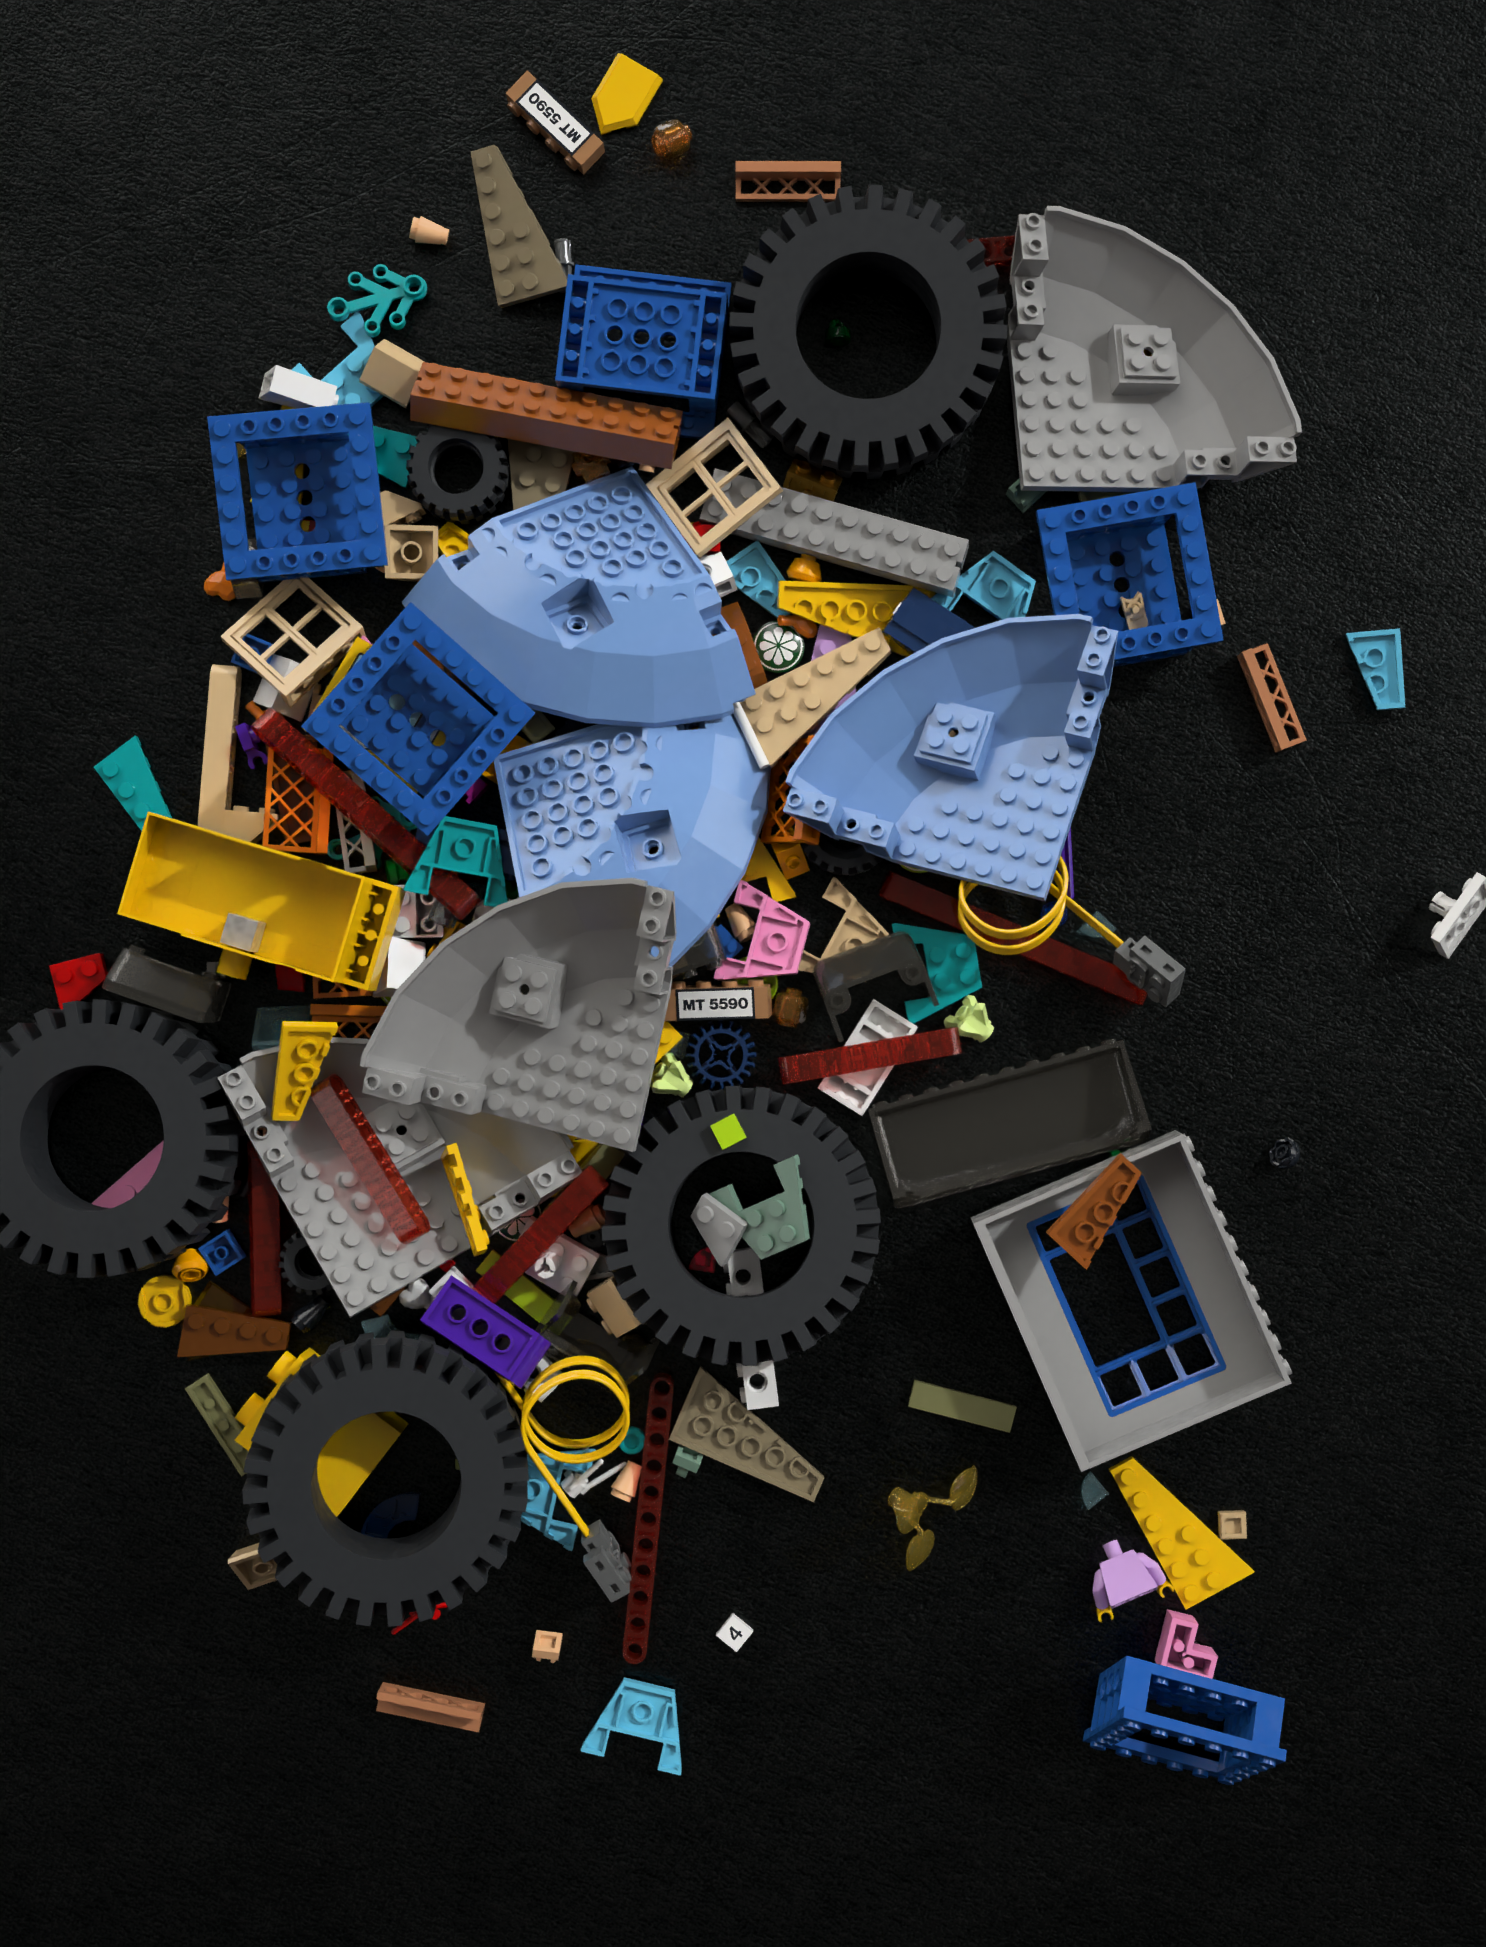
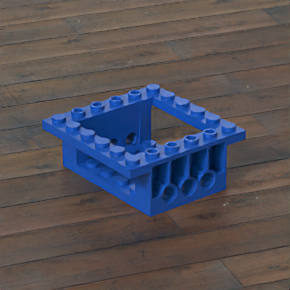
M575 265L574 275L568 274L555 377L557 387L585 393L588 392V387L689 399L690 412H683L680 437L701 440L715 428L732 283ZM610 330H621L623 333L622 338L615 342L609 340L607 335ZM638 332H645L649 335V340L646 344L640 345L634 341V337ZM672 335L676 339V343L674 346L666 348L660 343L662 337Z
M370 402L207 417L226 580L255 578L264 583L289 579L367 573V568L388 566ZM237 443H240L246 449L257 550H249ZM301 464L307 465L310 469L308 477L304 479L297 478L295 474L296 468ZM309 491L312 493L313 500L309 505H301L299 503L298 497L301 492ZM307 517L313 518L316 522V526L311 532H305L301 527L303 519Z
M1196 482L1036 511L1054 615L1082 614L1091 616L1093 618L1092 625L1117 630L1118 638L1113 667L1185 655L1196 646L1224 641ZM1172 515H1175L1193 619L1182 621L1164 525ZM1113 553L1120 554L1123 557V565L1119 567L1113 566L1109 560L1110 555ZM1124 579L1128 584L1127 591L1123 593L1116 591L1114 588L1115 580ZM1137 592H1140L1143 597L1148 626L1129 630L1126 618L1121 617L1118 611L1121 606L1120 597L1131 599Z
M410 602L301 727L428 836L532 718L535 712ZM416 640L498 714L493 716L412 644L413 641ZM394 694L401 695L405 700V705L400 710H394L389 705V699ZM415 712H420L425 717V724L421 728H414L410 724V716ZM341 724L346 730H348L354 737H356L369 750H371L376 756H378L384 763H386L392 770H394L399 776H401L415 790H417L422 796H424V798L422 799L411 788H409L395 774H393L380 761H378L365 748H363L357 741H355L342 728H340L339 725ZM435 730L442 731L446 736V740L441 746H435L430 741V735Z
M1125 1656L1099 1675L1091 1727L1084 1731L1083 1741L1090 1743V1747L1102 1751H1105L1106 1748L1116 1750L1115 1754L1122 1757L1135 1755L1141 1757V1761L1148 1764L1161 1762L1167 1764V1768L1170 1770L1182 1771L1187 1769L1192 1771V1775L1196 1777L1208 1778L1209 1775L1218 1778L1219 1783L1234 1785V1782H1241L1245 1778L1258 1775L1259 1772L1267 1771L1269 1768H1275L1276 1765L1286 1761L1287 1750L1279 1748L1285 1698ZM1147 1699L1157 1700L1156 1704L1163 1707H1172V1705L1182 1707V1711L1189 1714L1205 1713L1208 1714L1207 1718L1211 1720L1223 1721L1225 1719L1223 1733L1145 1712ZM1144 1728L1151 1730V1735L1164 1739L1168 1735L1177 1737L1178 1743L1194 1746L1195 1743L1205 1745V1750L1220 1753L1219 1762L1128 1737Z

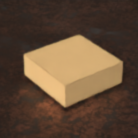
M1244 1510L1218 1511L1219 1538L1247 1539L1246 1512Z

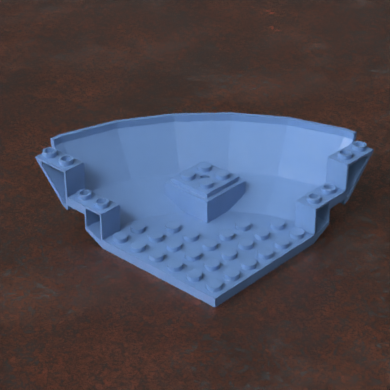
M633 466L490 519L468 536L467 550L446 557L445 554L440 556L402 601L405 608L410 602L413 603L528 707L584 723L658 728L724 718L734 714V703L743 702L746 698L756 694L735 629H731L721 615L722 600L710 574ZM580 626L582 629H573V627Z
M1082 614L1015 617L947 636L882 670L829 715L788 773L785 782L791 787V790L787 796L783 812L838 841L842 839L861 844L866 852L888 861L1046 901L1095 755L1101 729L1099 717L1106 697L1109 695L1118 631L1092 625L1093 618ZM1089 695L1094 697L1092 701L1084 700ZM951 730L959 731L956 737L949 736ZM851 822H855L856 826L852 829H849L848 825Z
M734 714L721 719L658 728L596 724L500 754L494 760L519 898L561 882L621 878L646 880L650 886L674 891L677 934L669 966H673L714 923L747 870L768 812L771 766L769 765L762 770L759 768ZM652 847H658L657 853H649ZM655 946L652 947L651 954L657 957L659 949Z

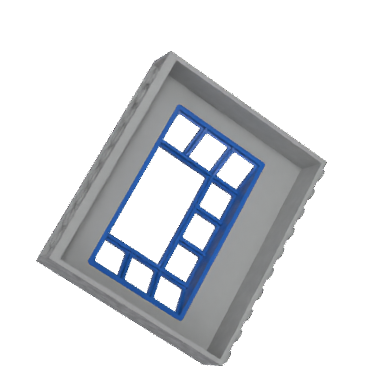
M1176 1130L1121 1153L1142 1172L1136 1184H1138L1146 1209L1122 1220L1116 1218L1113 1225L1109 1226L1104 1235L1115 1233L1160 1336V1340L1096 1367L1050 1263L1052 1258L1067 1252L1061 1246L1045 1251L1036 1230V1226L1061 1216L1118 1155L971 1217L1081 1472L1291 1384L1289 1375L1292 1374L1291 1368L1287 1360L1283 1359L1281 1354L1278 1353V1350H1281V1345L1276 1335L1272 1334L1267 1328L1271 1323L1265 1310H1262L1256 1303L1260 1298L1254 1285H1251L1246 1280L1245 1276L1249 1275L1244 1261L1240 1260L1238 1256L1236 1257L1234 1252L1238 1250L1236 1242L1232 1235L1229 1236L1228 1232H1225L1226 1219L1222 1211H1218L1217 1207L1213 1204L1216 1201V1197L1211 1186L1204 1183L1202 1179L1206 1174L1200 1161L1193 1158L1191 1152L1195 1151L1189 1136L1186 1137L1185 1134ZM1150 1217L1163 1247L1135 1259L1122 1230ZM1168 1256L1180 1285L1163 1294L1151 1297L1139 1268ZM1185 1295L1196 1320V1325L1168 1336L1156 1306L1178 1296ZM1201 1333L1215 1364L1191 1375H1186L1173 1345ZM1165 1349L1177 1373L1178 1380L1150 1391L1139 1369L1137 1360ZM1128 1364L1142 1395L1120 1405L1113 1406L1100 1376Z

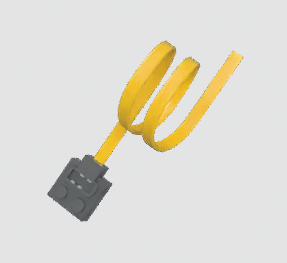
M1061 856L1057 866L1062 877L1056 870L1053 880L1058 887L1051 883L1049 892L1058 899L1057 903L1039 921L1020 929H999L980 920L970 910L965 901L970 891L978 884L967 883L964 880L960 881L958 901L960 925L966 935L986 951L1000 955H1014L1037 947L1056 930L1063 917L1066 905L1117 947L1113 964L1125 973L1127 979L1141 990H1145L1151 1000L1156 1003L1159 1002L1166 1008L1180 994L1186 968L1146 936L1137 943L1130 937L1125 942L1122 941L1067 896L1068 871ZM964 915L977 929L999 939L1023 938L1041 930L1052 920L1053 922L1040 935L1025 943L998 945L979 936L969 926Z
M573 1356L559 1360L540 1372L529 1385L522 1400L513 1385L501 1375L495 1373L522 1412L520 1430L527 1454L581 1530V1544L588 1552V1554L584 1555L583 1563L611 1603L630 1593L631 1581L629 1573L631 1562L627 1554L620 1552L617 1540L610 1531H607L600 1519L586 1526L529 1442L530 1440L547 1457L569 1464L592 1462L613 1452L624 1440L630 1424L629 1392L622 1376L612 1365L602 1359L592 1356ZM574 1365L598 1367L609 1373L618 1383L617 1385L609 1377L596 1371L573 1370L551 1378L534 1392L537 1386L548 1376L558 1370ZM589 1379L600 1382L612 1390L619 1399L623 1412L612 1427L599 1435L586 1439H566L556 1436L543 1428L530 1412L532 1406L545 1392L556 1385L570 1380ZM530 1425L546 1441L571 1449L588 1448L610 1439L620 1429L621 1431L613 1441L601 1449L585 1454H566L546 1446L534 1434Z

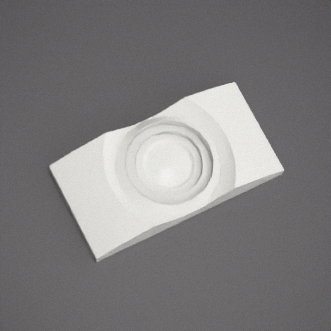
M873 999L833 1061L818 1089L863 1116L918 1027Z

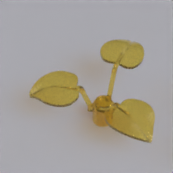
M974 1465L958 1475L951 1486L950 1498L946 1500L927 1496L924 1492L910 1494L900 1487H896L891 1492L888 1505L895 1512L898 1530L903 1534L910 1532L914 1528L917 1530V1536L912 1538L906 1552V1566L910 1572L928 1557L934 1545V1533L931 1530L923 1532V1529L918 1525L920 1516L926 1508L928 1501L944 1505L952 1504V1508L956 1511L962 1509L971 1500L976 1489L977 1469Z

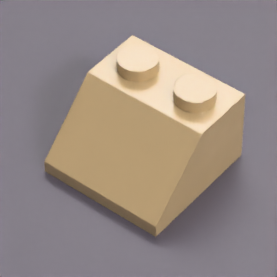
M612 1276L589 1290L587 1293L589 1298L586 1301L594 1313L598 1311L604 1319L601 1323L609 1335L613 1333L617 1338L636 1328L641 1323L633 1315L634 1310L627 1300H622L616 1289L617 1281Z

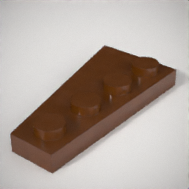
M310 734L265 743L267 754L269 744L318 749V741ZM274 751L273 761L280 769L292 761L285 752ZM291 753V754H292L294 757H296V756H298L300 753ZM304 754L298 759L307 772L316 765V755ZM295 763L284 771V774L293 784L305 775ZM274 767L272 777L277 773V770ZM314 770L310 775H311V776L314 778V780H315V770ZM281 775L273 780L275 791L279 796L290 787ZM307 777L296 785L306 798L314 792V784ZM293 789L282 797L291 810L303 801ZM311 797L308 801L313 805V797ZM277 801L282 819L289 812ZM304 803L294 813L305 824L312 818L313 811ZM292 815L282 822L283 829L290 836L301 827ZM312 822L307 826L310 831L312 830ZM304 829L292 838L297 844L311 842V837ZM290 841L286 843V846L293 845Z
M188 1304L186 1305L177 1357L286 1350L288 1348L292 1322Z

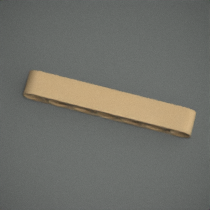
M213 664L209 680L198 826L223 834L225 810H231L237 740L235 726L238 725L242 673L240 666Z

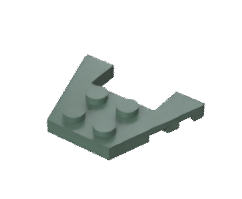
M798 1154L773 1165L784 1188V1192L743 1209L732 1184L709 1194L748 1223L742 1238L761 1260L810 1239L806 1205L803 1204L801 1188H803L802 1178L799 1177L798 1165H800V1158Z

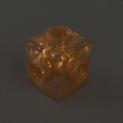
M581 452L572 453L575 462L571 466L577 478L583 477L586 484L611 474L606 465L610 463L609 458Z

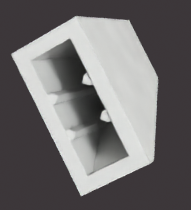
M275 365L265 373L258 399L298 409L337 405L339 395H336L337 386Z

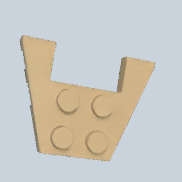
M833 877L822 898L844 909L846 912L821 958L803 950L798 970L866 982L891 935L841 882Z

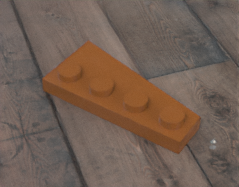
M1119 1153L1046 1233L1087 1270L1096 1249L1098 1250L1101 1246L1105 1233L1109 1226L1113 1225L1117 1218V1212L1121 1205L1126 1202L1142 1172L1125 1156Z

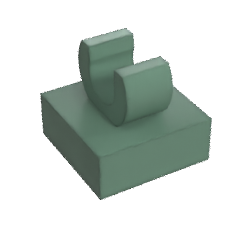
M679 1444L672 1462L678 1465L676 1475L685 1478L688 1471L697 1473L703 1454Z

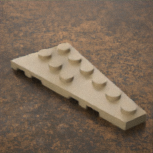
M880 628L754 689L755 695L740 702L771 768L778 763V760L787 751H791L806 733H809L845 695L850 694L866 675L872 673L891 654V649Z

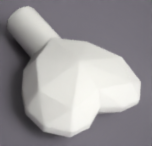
M418 1278L410 1283L408 1289L403 1290L399 1295L401 1304L411 1309H428L433 1301L430 1299L431 1294L428 1292L430 1288L427 1282L422 1278Z

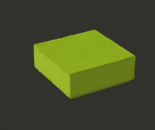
M735 1114L710 1126L722 1150L747 1138Z

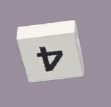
M732 1613L718 1630L716 1636L737 1652L753 1633V1629Z

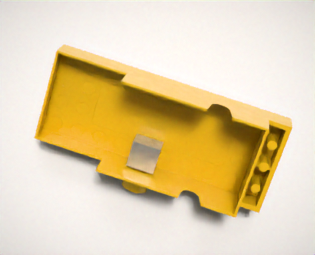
M147 812L117 914L181 933V936L223 948L216 972L230 977L246 980L252 959L256 958L265 962L294 968L295 971L327 981L344 983L367 991H376L406 891L402 887L163 815Z

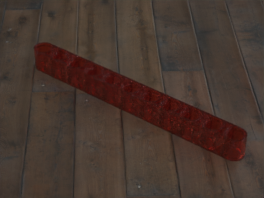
M273 708L265 711L251 725L254 733L411 875L426 847ZM433 868L429 893L455 917L463 920L481 902V899L454 872Z
M888 871L878 896L963 931L958 919V899ZM967 903L970 910L980 920L990 926L1006 930L1023 928V926ZM964 915L969 926L979 936L994 944L1017 945L1040 935L1036 932L1018 939L995 938L977 929ZM1047 938L1037 947L1018 954L1137 1005L1143 1006L1147 997V992L1133 985L1127 979L1125 973L1116 965L1054 939Z
M659 1373L654 1376L649 1392L631 1566L630 1593L628 1595L623 1643V1656L631 1664L642 1662L645 1659L648 1647L675 1386L672 1376L667 1373ZM658 1381H666L670 1389L662 1393L656 1389L655 1384ZM656 1407H662L666 1410L667 1415L659 1419L653 1415L652 1410ZM654 1433H659L663 1436L664 1442L659 1445L653 1444L650 1436ZM658 1460L661 1468L657 1471L649 1469L647 1466L648 1461ZM648 1486H654L658 1489L659 1493L654 1497H650L645 1493L644 1489ZM646 1512H651L655 1515L656 1520L652 1523H647L642 1519V1515ZM644 1538L650 1539L653 1546L649 1549H644L640 1546L639 1541ZM639 1565H646L649 1567L650 1573L641 1575L637 1572L636 1568ZM643 1591L647 1594L648 1598L644 1601H638L635 1599L634 1593ZM639 1617L644 1620L645 1624L642 1627H635L631 1620ZM631 1644H638L641 1646L642 1651L632 1653L628 1647Z

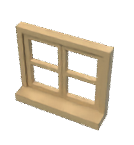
M726 418L673 462L672 470L665 468L646 484L700 558L783 492V489L729 418ZM731 443L744 461L716 483L704 467V464ZM749 467L763 487L738 508H735L721 489ZM694 472H697L709 490L681 511L669 493ZM714 495L728 516L701 537L687 519V516Z
M310 578L283 580L222 634L221 639L278 691L283 701L291 707L345 658L357 636L361 638L362 636L366 637L363 626ZM299 588L317 605L292 627L275 609ZM323 610L341 627L316 649L298 631ZM267 617L285 634L260 656L242 638ZM291 639L309 656L284 678L266 660Z

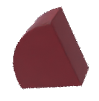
M709 1247L701 1249L693 1256L688 1269L710 1273L715 1272L716 1259Z

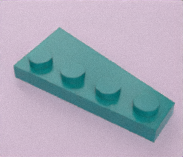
M373 426L378 475L408 489L409 482L407 476L409 472L406 469L407 460L411 458L409 454L411 445L416 446L418 443L415 439L416 436Z
M138 736L132 737L94 766V769L141 831L147 812L172 818L167 804H165L160 793L159 785L151 772L148 759L143 753Z

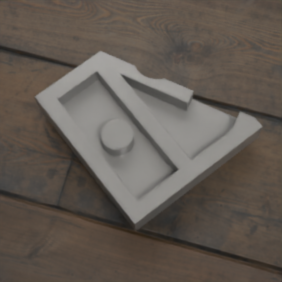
M705 1193L701 1196L690 1217L716 1261L722 1267L729 1261L748 1223L711 1195Z

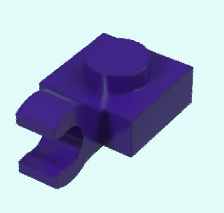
M246 723L235 726L243 750L248 756L249 767L252 770L257 769L255 760L258 757H261L264 764L267 765L268 756L259 751L257 743L260 742V738L255 727L251 728Z

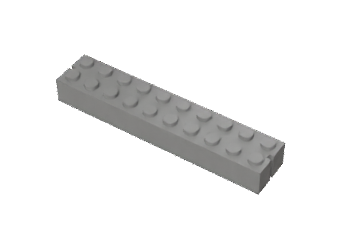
M715 468L713 479L718 483L730 472ZM738 475L721 490L733 506L738 508L759 491L763 485L758 480ZM781 487L783 492L731 533L735 536L753 541L758 540L760 543L795 553L816 557V559L949 597H954L960 578V570L963 568L969 549L968 539ZM713 495L704 502L699 519L702 525H717L728 514Z

